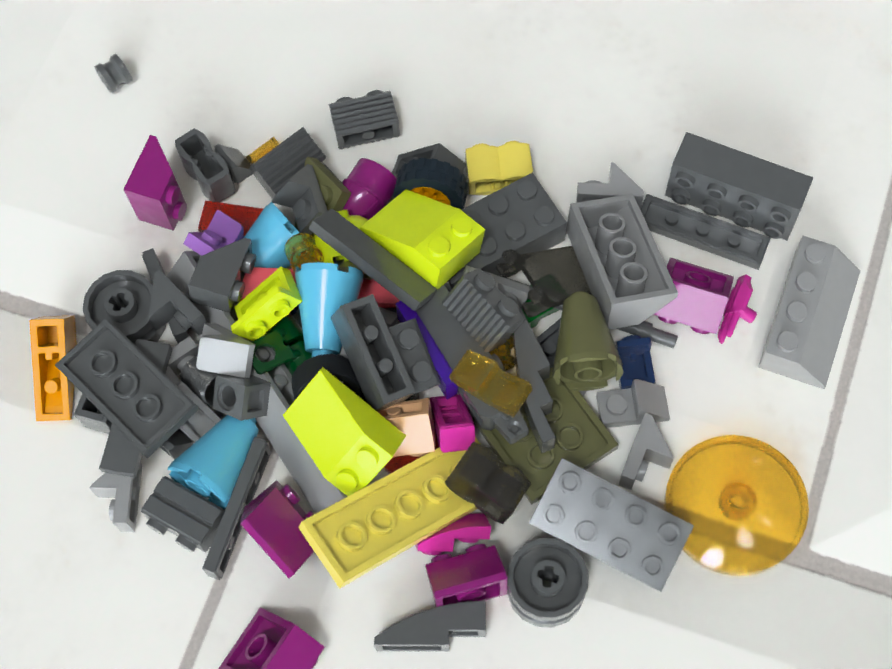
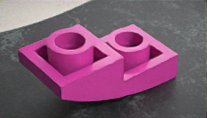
M471 513L415 546L417 551L427 555L453 552L454 538L465 543H476L479 539L490 540L491 525L484 513Z

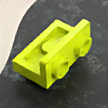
M280 266L234 307L238 320L230 326L233 334L255 341L264 336L269 329L302 302L290 270Z

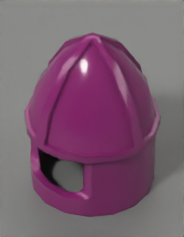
M361 158L348 177L342 181V184L351 192L342 210L347 209L349 215H361L369 220L384 208L393 196L397 181L396 177L381 164L367 158Z

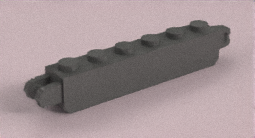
M447 281L436 291L434 297L416 310L458 378V393L480 428L489 431L496 428L511 445L528 435V427L521 414L522 393L514 381L508 382L503 372H505V369L499 357L495 353L490 355L489 352L483 351V347L479 346V342L474 341V337L470 336L469 332L465 331V327L461 326L456 317L452 316L451 312L447 310V307L442 305V301L452 290Z

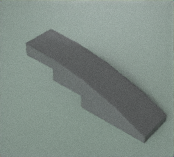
M519 307V312L525 318V321L514 331V359L518 387L523 396L522 402L528 423L541 453H545L554 449L556 439L545 415L552 413L553 400L543 380L549 378L550 364L521 307Z

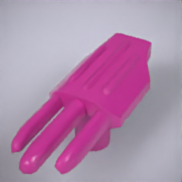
M747 274L738 278L729 296L724 313L725 317L718 332V339L721 344L724 343L726 336H732L739 317L748 323H752L757 316V312L747 306L753 292L751 277Z

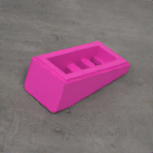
M455 395L448 400L445 396L430 397L435 432L441 451L445 453L474 449L475 425L460 395Z

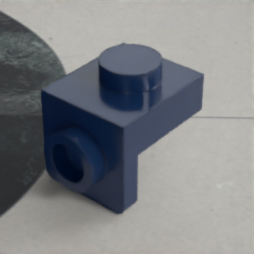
M631 335L616 342V348L622 360L624 371L618 380L620 389L631 388L633 379L656 383L650 355L652 345L650 337L641 338L638 335Z

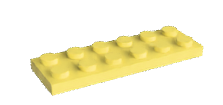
M475 437L474 449L444 453L439 447L435 449V452H430L303 520L298 528L337 586L342 588L504 494L512 485Z

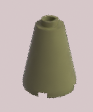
M575 292L565 299L563 303L553 365V378L556 384L560 386V381L568 383V388L574 391L602 389L608 386L607 380L615 376L616 381L621 378L624 372L623 363L597 298L587 292Z

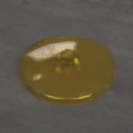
M726 435L705 440L692 447L680 458L673 468L666 486L664 509L668 513L694 525L682 550L695 562L721 574L749 576L765 572L777 566L792 553L805 532L809 515V502L800 474L781 452L769 444L751 437Z

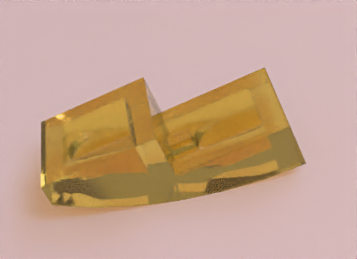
M467 350L449 376L453 383L469 394L513 418L533 390L530 382L501 370L496 361L471 350Z

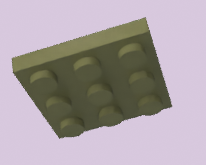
M553 367L550 368L549 378L543 380L553 400L552 413L545 415L556 437L554 449L541 453L528 423L522 400L521 414L528 427V435L511 445L496 428L491 431L481 429L473 417L474 424L531 505L542 498L562 458L586 470L618 449V443L580 392L570 390L568 383L560 381L561 386L556 384L553 378Z

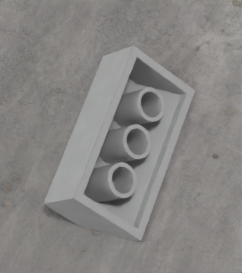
M633 194L570 204L566 232L590 291L597 298L609 330L639 325L677 297V289Z
M802 236L794 254L758 368L825 389L860 274V270L835 245Z

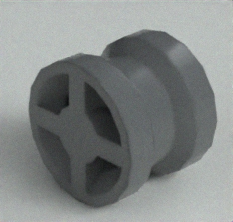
M117 54L112 55L109 62L105 64L99 63L94 66L98 76L111 93L117 90L118 85L122 83L128 84L133 81L127 67Z

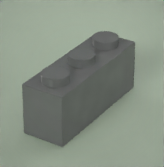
M372 294L341 305L330 318L367 403L378 412L405 401L416 391L374 295Z

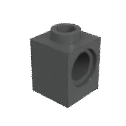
M224 374L216 375L213 409L241 421L267 416L271 382L254 375H250V378Z

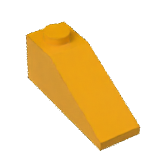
M75 315L41 316L31 319L29 322L36 421L71 420L74 384L55 364L77 345Z

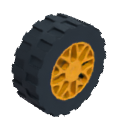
M434 158L413 159L409 163L402 165V168L399 170L393 197L396 198L407 189L461 210L465 206L469 184L466 182L465 175L448 162H442Z

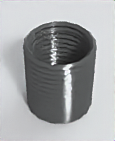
M197 356L193 357L183 366L180 373V381L206 405L213 407L216 375L220 374L197 369Z

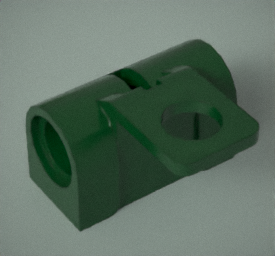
M291 313L269 329L265 336L251 342L255 344L252 367L259 375L282 364H285L291 375H293L300 364L312 357V353L305 351L303 331ZM267 346L272 348L276 355L273 360L262 362L256 358V350Z

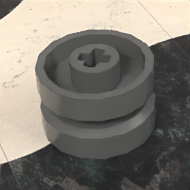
M116 270L102 275L91 284L84 296L83 312L86 322L92 330L107 317L135 345L137 339L158 342L166 327L165 324L160 329L155 330L149 319V309L153 285L144 275L132 270Z
M539 538L521 547L514 554L508 567L507 595L512 609L522 620L536 627L549 628L567 623L579 612L588 588V570L583 557L575 548L556 538ZM543 580L551 581V587L542 586Z

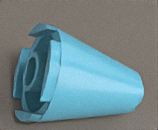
M272 202L265 206L244 236V238L251 239L252 253L256 254L254 267L279 268L282 266L287 268L311 255L310 253L313 251V246Z
M320 262L301 264V269L299 267L295 268L296 286L302 302L299 304L304 346L306 352L312 353V357L324 354H340L342 343L330 317L341 305L358 299L364 278L361 270L349 266L347 273L339 270L338 264Z
M226 415L169 465L168 470H171L170 477L196 494L208 497L210 502L225 510L253 439L258 435L259 429L255 425L257 423L256 419L252 418L241 421Z

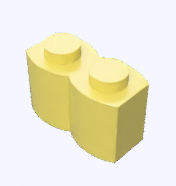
M509 141L504 145L496 147L480 143L465 149L468 190L471 195H490L533 172L529 144Z

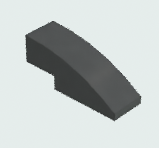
M485 601L459 602L417 613L375 636L374 646L376 651L449 652V637H486Z

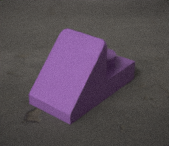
M217 210L207 230L203 232H189L183 244L202 256L243 239V226L225 213Z

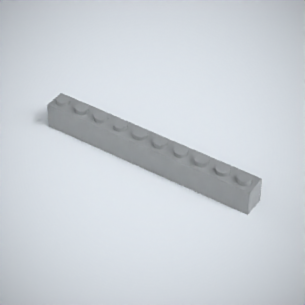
M184 251L167 275L168 279L189 300L188 284L201 256L195 251ZM234 301L230 313L192 302L203 314L207 323H217L231 331L230 326L238 320L234 307L239 302ZM267 346L260 347L255 352L256 358L262 362H269L276 355L274 350ZM285 364L262 375L257 374L252 367L251 375L271 382L267 416L255 419L315 513H318L346 498L347 496L324 478L283 417V414L295 401L292 390V375Z

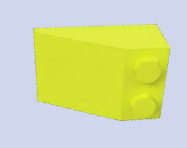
M407 189L360 227L363 233L437 290L480 253L486 230L462 210Z
M323 367L283 414V417L324 478L347 497L369 484L394 456L406 437L403 432Z

